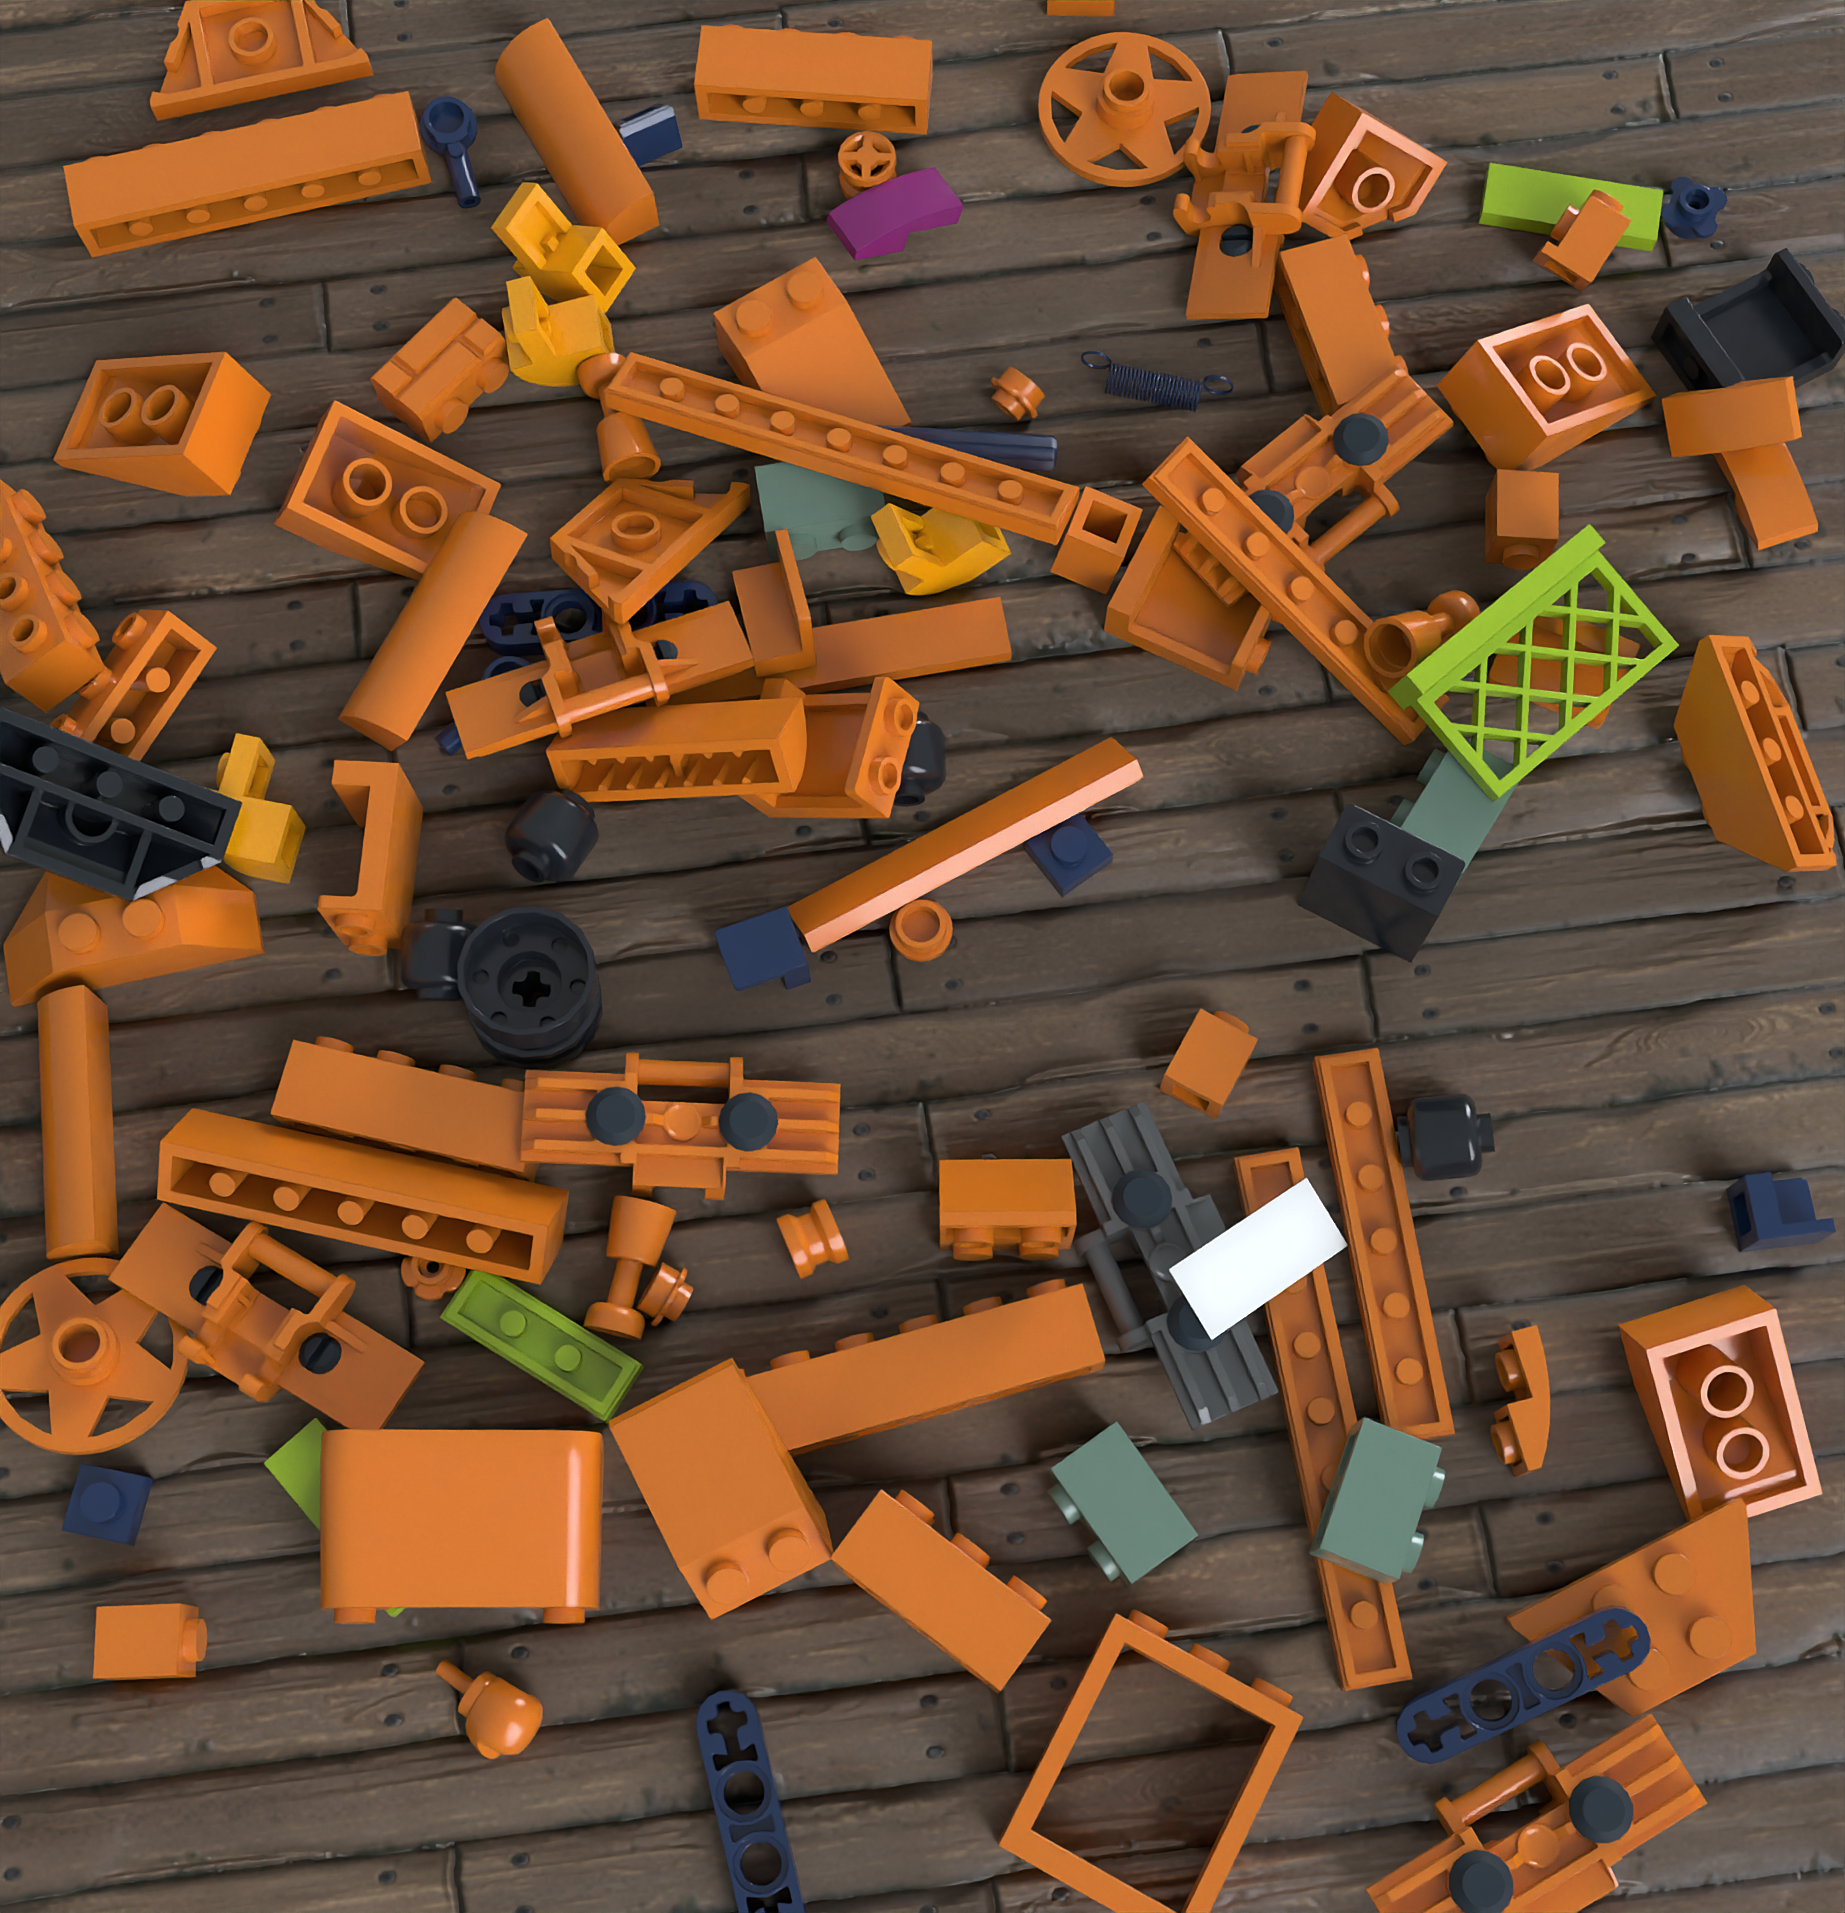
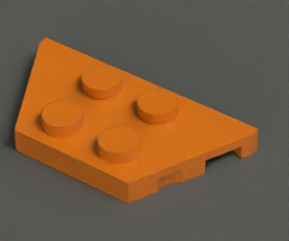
M315 0L185 1L177 23L179 27L178 35L170 43L164 59V64L168 71L160 93L152 92L150 106L157 121L369 77L374 74L367 53L362 48L357 49L343 34L342 28L327 10L318 7Z
M618 478L550 537L552 559L615 622L623 625L751 505L750 484L731 482L730 491L726 494L695 493L694 480L654 482L648 479Z
M1733 1498L1505 1617L1507 1624L1512 1630L1531 1642L1599 1608L1613 1605L1625 1607L1635 1613L1647 1626L1651 1639L1650 1650L1645 1661L1633 1671L1595 1688V1690L1628 1715L1636 1717L1756 1654L1747 1506L1742 1498ZM1614 1620L1607 1621L1602 1625L1606 1637L1589 1647L1584 1644L1582 1633L1569 1638V1641L1584 1659L1587 1676L1601 1669L1592 1656L1608 1649H1612L1619 1658L1631 1653L1627 1641L1636 1635L1632 1626L1622 1629ZM1557 1649L1544 1651L1573 1674L1574 1666L1568 1654Z

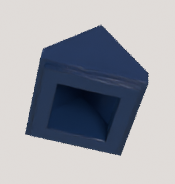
M656 103L612 123L638 167L683 147L672 106Z

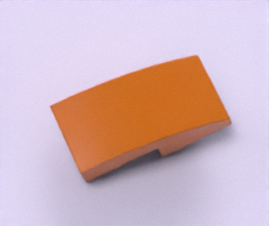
M1793 376L1741 381L1726 388L1679 392L1662 398L1672 458L1748 449L1793 441L1802 437Z
M1785 442L1713 453L1735 492V511L1758 550L1818 532V521L1811 501Z
M1537 1325L1510 1332L1498 1341L1501 1352L1495 1353V1365L1500 1382L1506 1392L1514 1391L1517 1402L1507 1404L1494 1412L1497 1424L1491 1425L1490 1433L1499 1461L1503 1465L1510 1463L1514 1478L1527 1475L1542 1468L1547 1448L1550 1425V1389L1544 1349Z

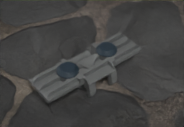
M1144 1101L1061 1136L1062 1143L1069 1158L1072 1159L1074 1170L1100 1226V1229L1074 1241L1073 1246L1078 1256L1085 1255L1121 1335V1337L1116 1339L1121 1353L1152 1342L1192 1431L1278 1394L1279 1391L1245 1317L1211 1340L1169 1271L1170 1268L1226 1232V1229L1210 1194L1192 1199L1188 1188L1184 1187L1146 1102ZM1124 1239L1129 1241L1135 1254L1140 1253L1160 1296L1158 1305L1162 1315L1146 1321L1145 1324L1109 1246Z

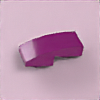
M934 167L896 177L856 195L829 212L826 222L855 261L904 251L910 232L957 224L963 204Z

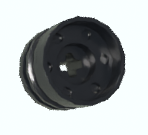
M537 906L508 908L485 919L466 939L457 962L458 989L482 1047L503 1064L523 1070L551 1069L577 1057L595 1038L603 1015L601 986L594 952L582 929L563 914ZM533 993H544V997L537 999L535 1007L525 1006L524 1003L531 1002Z

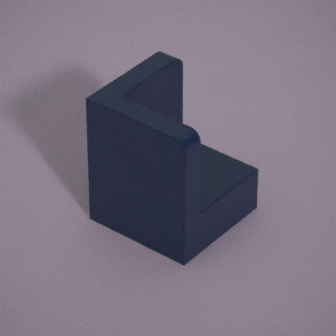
M787 906L714 931L721 957L725 962L732 985L736 991H742L783 977L787 990L811 982L808 963Z
M1771 1172L1743 1176L1726 1188L1739 1252L1814 1244L1836 1232L1833 1218L1816 1220L1809 1185L1804 1178L1773 1181Z

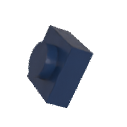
M1080 812L1028 839L1025 842L1024 848L1025 852L1061 897H1064L1112 862L1113 853Z
M81 1463L62 1531L135 1546L153 1479Z

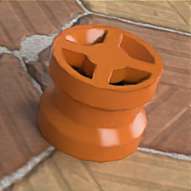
M872 131L857 132L847 137L841 144L838 153L839 181L841 192L847 200L876 185L897 177L895 171V148L890 140L882 134Z
M825 1198L812 1203L808 1213L798 1217L785 1214L776 1218L800 1280L813 1275L816 1266L827 1261L840 1264L849 1260L843 1239Z

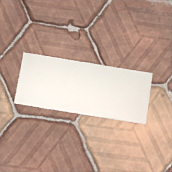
M1305 1178L1170 1268L1169 1271L1212 1340L1344 1249L1348 1244L1310 1182Z

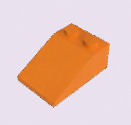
M816 257L713 313L719 351L743 386L871 425L912 427L905 408L847 300Z
M1589 304L1477 340L1437 385L1451 405L1453 413L1464 423L1483 449L1489 463L1496 469L1530 471L1545 465L1649 404L1657 396Z
M226 352L96 360L53 460L61 467L181 496L231 495L234 485L240 477L241 468L253 438L260 428L261 419L271 393Z
M334 400L318 423L274 525L330 552L419 581L457 516L465 511H475L489 515L501 484Z
M1741 1285L1618 1325L1636 1392L1687 1522L1733 1498L1743 1499L1747 1506V1518L1823 1494L1775 1307L1747 1286Z
M733 1358L609 1420V1428L679 1570L711 1620L830 1560L834 1551L825 1512Z

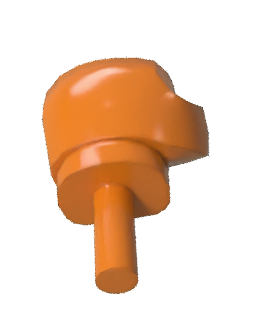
M447 1659L439 1664L436 1674L464 1695L459 1703L458 1712L467 1718L465 1723L466 1734L480 1754L489 1759H495L501 1754H519L529 1745L543 1719V1706L537 1697L521 1691L503 1678L496 1677L490 1671L483 1672L473 1680Z

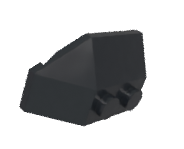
M0 706V849L3 856L128 902L222 862L242 802Z

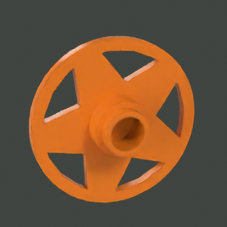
M1114 32L1094 36L1064 52L1047 72L1041 86L1038 103L1040 129L1046 144L1054 156L1077 175L1099 184L1115 187H1136L1155 183L1168 178L1186 166L1183 160L1185 144L1174 155L1166 126L1198 113L1193 133L1189 138L1199 140L1201 147L1207 135L1211 114L1208 87L1196 65L1173 45L1149 35L1131 32ZM1115 49L1104 74L1071 69V67L1088 56ZM1149 53L1173 65L1187 81L1153 79ZM1052 98L1080 117L1065 142L1060 138L1052 119ZM1120 149L1141 169L1115 170L1092 163Z
M97 1257L81 1258L53 1265L22 1283L0 1307L1 1349L10 1323L32 1297L34 1298L41 1334L0 1353V1418L15 1434L39 1448L70 1455L94 1454L118 1448L133 1441L152 1428L172 1406L183 1386L188 1371L189 1359L180 1354L177 1348L180 1341L185 1336H189L188 1329L168 1318L173 1332V1362L170 1370L139 1345L159 1311L123 1289L94 1305L68 1279L75 1276H110L120 1262L119 1260ZM4 1392L48 1393L51 1434L41 1431L21 1418L6 1399ZM110 1398L151 1404L125 1426L91 1437Z

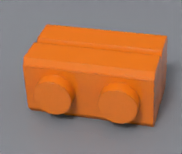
M455 297L370 379L382 405L400 421L405 422L411 430L429 444L442 432L449 434L457 430L467 417L468 407L484 391L486 393H493L505 382L510 371L506 340L500 332L482 318L479 319L475 312Z

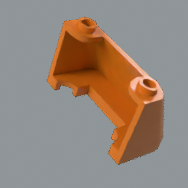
M345 1429L322 1432L320 1452V1609L334 1611L333 1623L375 1624L376 1610H389L390 1608H530L544 1610L543 1623H585V1610H600L604 1471L603 1435L597 1432L572 1430Z

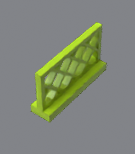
M1590 524L1387 691L1403 710L1410 705L1492 802L1512 788L1679 646L1598 551L1606 542ZM1589 573L1593 575L1607 592L1606 612L1577 608L1578 582ZM1564 595V606L1552 605ZM1537 616L1563 619L1562 649L1532 646L1533 619ZM1576 621L1606 624L1605 654L1575 651ZM1619 626L1638 628L1655 649L1643 659L1618 656ZM1520 631L1519 644L1507 643L1509 639ZM1492 653L1518 656L1517 687L1486 683L1487 661ZM1531 658L1561 662L1560 692L1530 689ZM1574 663L1604 667L1603 693L1594 697L1573 694ZM1474 669V682L1461 680ZM1617 669L1629 670L1617 680ZM1447 691L1473 694L1472 725L1451 723L1434 702ZM1486 696L1516 699L1515 730L1484 727ZM1529 701L1559 704V722L1556 733L1548 735L1528 732ZM1572 706L1584 707L1582 711L1572 718ZM1464 737H1471V745ZM1483 739L1514 742L1513 769L1500 780L1482 760ZM1527 744L1539 745L1537 749L1526 757Z

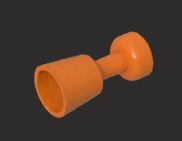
M603 353L585 360L577 370L582 391L588 397L600 400L605 418L599 422L596 432L603 477L609 484H612L618 478L649 479L661 467L660 458L642 418L606 407L604 391L626 359L623 355L616 353Z
M1452 590L1442 593L1433 599L1426 612L1416 610L1377 619L1369 625L1364 636L1366 658L1372 668L1382 676L1391 679L1404 677L1436 651L1440 644L1443 645L1481 614L1475 600L1467 593Z
M627 1196L613 1197L606 1255L608 1258L617 1261L607 1302H596L588 1308L583 1325L585 1328L619 1338L642 1340L645 1319L639 1311L632 1309L642 1269L657 1267L677 1215L675 1210L639 1198Z

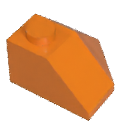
M1331 91L1311 125L1316 131V139L1313 149L1307 152L1298 205V208L1303 213L1302 222L1331 238L1347 234L1349 240L1363 235L1362 229L1387 219L1395 223L1413 216L1419 210L1448 162Z

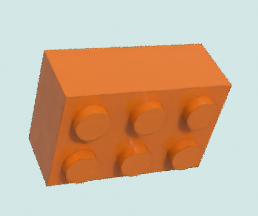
M881 1489L832 1554L830 1560L835 1568L998 1694L1051 1622L1050 1618L1040 1612L1047 1603V1600L1014 1575L1007 1585L985 1569L989 1564L990 1556L957 1532L949 1542L932 1529L931 1526L935 1522L933 1519L935 1515L913 1496L901 1490L896 1498L893 1499Z

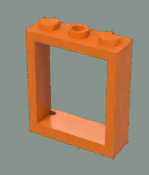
M1132 1609L1128 1619L1118 1614H1114L1111 1617L997 1844L1116 1913H1178L1031 1830L1123 1645L1271 1726L1181 1913H1210L1303 1720V1716L1288 1708L1293 1699L1290 1694L1255 1677L1251 1687L1226 1674L1231 1664L1228 1660L1196 1643H1193L1189 1653L1164 1640L1169 1631L1166 1626Z

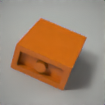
M1160 505L1108 604L1104 632L1237 691L1246 671L1257 675L1264 663L1272 641L1263 637L1271 621L1281 623L1250 592L1228 609L1173 548V543L1181 538L1184 533L1179 532L1180 522L1165 507Z
M876 677L870 693L807 695L786 678L765 679L760 700L802 698L807 730L804 770L795 792L738 796L769 818H889L895 794L901 783V772L910 738L916 727L920 702L889 677Z
M334 760L332 786L358 827L365 828L357 893L352 897L321 895L318 899L317 910L341 942L349 946L348 949L351 952L366 956H382L387 954L388 948L401 949L402 931L406 925L410 924L423 806L399 763Z

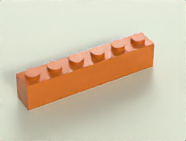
M408 91L396 94H379L364 101L336 107L324 106L309 113L281 119H265L254 125L222 132L210 131L203 133L199 137L167 144H150L139 150L107 157L95 156L84 162L63 166L73 224L92 258L432 183L420 126Z
M192 1108L160 1141L157 1200L539 1285H541L563 1245L569 1190L196 1108Z
M1055 1279L1028 1288L1026 1290L1028 1299L1003 1305L1001 1297H990L964 1306L963 1312L965 1316L939 1323L935 1314L921 1316L901 1323L899 1325V1335L875 1341L873 1333H861L835 1342V1353L810 1359L809 1351L807 1350L785 1354L770 1361L772 1370L746 1377L744 1369L739 1370L791 1457H796L1101 1371L1106 1360L1083 1283L1066 1287L1064 1279Z

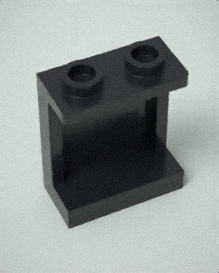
M1784 248L1773 255L1767 268L1762 272L1695 306L1690 303L1687 297L1666 306L1650 338L1688 392L1726 388L1741 381L1793 376L1794 388L1796 389L1836 367L1845 353V319L1837 310L1830 307L1819 292L1809 269L1805 265L1798 263L1788 248Z
M1348 804L1345 806L1318 856L1298 905L1412 963L1443 910L1465 867V862L1463 859L1354 804Z

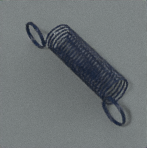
M1086 351L1081 355V361L1088 367L1094 369H1106L1109 367L1105 394L1107 393L1112 369L1113 374L1109 394H1111L1116 373L1113 395L1115 394L1120 373L1117 390L1118 396L1124 373L1120 397H1122L1128 374L1124 394L1126 398L1132 374L1128 398H1130L1135 379L1132 399H1134L1139 379L1136 400H1138L1143 379L1140 401L1142 400L1146 384L1143 400L1145 402L1150 384L1147 400L1149 402L1154 384L1151 403H1153L1158 385L1155 404H1157L1162 385L1159 405H1161L1164 390L1163 406L1165 405L1169 390L1167 407L1169 406L1173 390L1171 407L1176 395L1174 406L1176 408L1180 395L1178 409H1180L1184 395L1182 410H1184L1186 400V410H1188L1191 400L1190 411H1192L1195 400L1194 412H1196L1202 386L1206 391L1215 395H1227L1234 388L1233 383L1229 379L1218 375L1205 377L1201 386L1200 380L1197 386L1196 380H1194L1192 385L1193 379H1190L1188 385L1189 378L1185 381V377L1181 381V377L1177 380V376H1175L1173 380V375L1169 379V374H1167L1165 379V373L1161 378L1162 373L1160 372L1157 378L1158 372H1155L1154 375V371L1150 374V370L1146 373V369H1144L1142 373L1141 368L1138 373V368L1134 372V367L1131 369V366L1128 369L1127 365L1123 368V364L1120 365V368L1119 364L1115 367V363L1111 366V359L1098 351ZM1088 354L1099 355L1105 358L1109 364L1103 366L1093 365L1086 362L1083 356ZM1208 379H1220L1229 383L1231 389L1224 392L1214 391L1208 388L1204 382Z

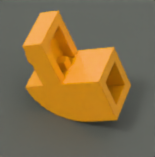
M522 182L491 227L517 257V261L512 268L521 277L530 276L540 293L560 303L594 294L602 310L606 313L636 269L603 227L572 225L538 183Z
M530 276L506 281L510 306L502 308V318L510 370L517 377L542 386L563 387L579 385L577 370L585 360L603 353H615L611 323L594 294L548 306Z
M888 503L870 516L880 537L876 541L877 549L885 563L896 571L905 593L909 595L936 594L969 582L1012 554L1000 528L936 508H932L922 516H918Z
M236 733L231 752L224 753L218 764L216 783L219 791L212 790L242 802L223 861L232 869L244 875L289 884L306 826L291 805L264 800L276 760L261 738Z

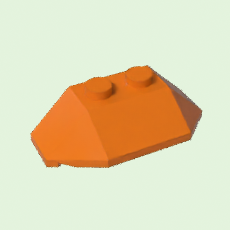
M1708 635L1698 643L1673 726L1681 745L1683 762L1692 774L1702 801L1703 816L1712 828L1715 839L1786 872L1823 871L1836 866V855L1832 850L1835 841L1833 816L1789 703L1769 670L1755 658L1757 650L1748 636Z
M215 865L131 902L46 871L3 944L10 1002L14 1007L36 1003L43 996L68 987L85 985L92 991L265 953L255 893Z

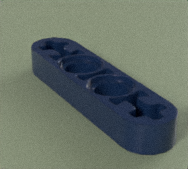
M668 582L643 606L648 612L647 619L640 627L632 629V632L660 623L656 608L658 603H664L666 610L664 614L667 621L683 616V613L686 611V603L697 602L700 610L717 605L716 596L708 586L700 582ZM583 589L513 593L496 596L490 600L482 612L479 622L484 638L494 652L502 656L515 657L544 655L534 626V621H537L534 613L541 612V619L552 616L554 620L560 612L569 608L583 611L587 616V620L581 630L572 634L559 632L565 642L570 643L602 632V609ZM516 615L519 624L514 626L513 635L503 636L500 627L505 623V616Z
M1613 1605L1599 1608L1412 1698L1403 1705L1397 1716L1396 1733L1399 1744L1409 1757L1418 1762L1434 1764L1445 1761L1636 1669L1645 1661L1650 1650L1651 1639L1647 1626L1632 1611L1625 1607ZM1614 1620L1622 1629L1632 1626L1636 1635L1627 1641L1631 1653L1619 1658L1612 1649H1608L1592 1656L1601 1669L1587 1676L1584 1659L1569 1641V1638L1582 1633L1584 1644L1589 1647L1606 1637L1602 1625L1607 1621ZM1549 1649L1561 1650L1572 1659L1574 1666L1573 1676L1570 1682L1563 1688H1545L1534 1678L1533 1663L1536 1657L1543 1651ZM1487 1679L1497 1680L1509 1690L1511 1695L1510 1707L1500 1718L1485 1719L1477 1715L1472 1709L1470 1693L1480 1681ZM1457 1693L1462 1714L1475 1730L1468 1734L1460 1735L1458 1721L1439 1731L1441 1744L1437 1747L1430 1748L1424 1739L1413 1742L1408 1733L1416 1728L1414 1715L1425 1710L1427 1715L1434 1720L1451 1713V1707L1443 1699Z
M732 1690L719 1691L709 1696L700 1706L696 1717V1728L739 1913H753L748 1897H769L785 1886H788L792 1902H778L779 1913H807L760 1714L755 1703L746 1695ZM729 1702L734 1712L745 1711L747 1715V1724L737 1729L740 1749L744 1751L755 1744L758 1760L735 1761L719 1771L715 1756L717 1754L729 1755L730 1752L724 1734H712L709 1721L719 1717L720 1704ZM740 1771H749L756 1774L761 1779L765 1789V1796L761 1806L750 1814L735 1812L728 1805L725 1798V1788L728 1781ZM756 1842H766L773 1845L781 1856L782 1868L780 1874L775 1881L767 1885L752 1883L745 1877L742 1870L744 1852L750 1845ZM766 1905L755 1913H767Z

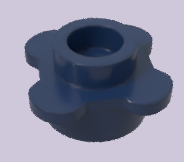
M1688 177L1675 179L1669 188L1672 194L1670 203L1661 210L1660 219L1662 223L1680 238L1696 239L1711 237L1718 227L1715 221L1717 212L1722 210L1727 203L1726 194L1717 187L1709 189L1704 185L1694 184ZM1689 205H1695L1698 209H1693Z

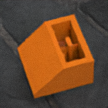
M1072 1159L939 1160L940 1251L953 1250V1258L963 1261L993 1258V1250H1019V1258L1051 1260L1059 1257V1250L1071 1249L1077 1225Z

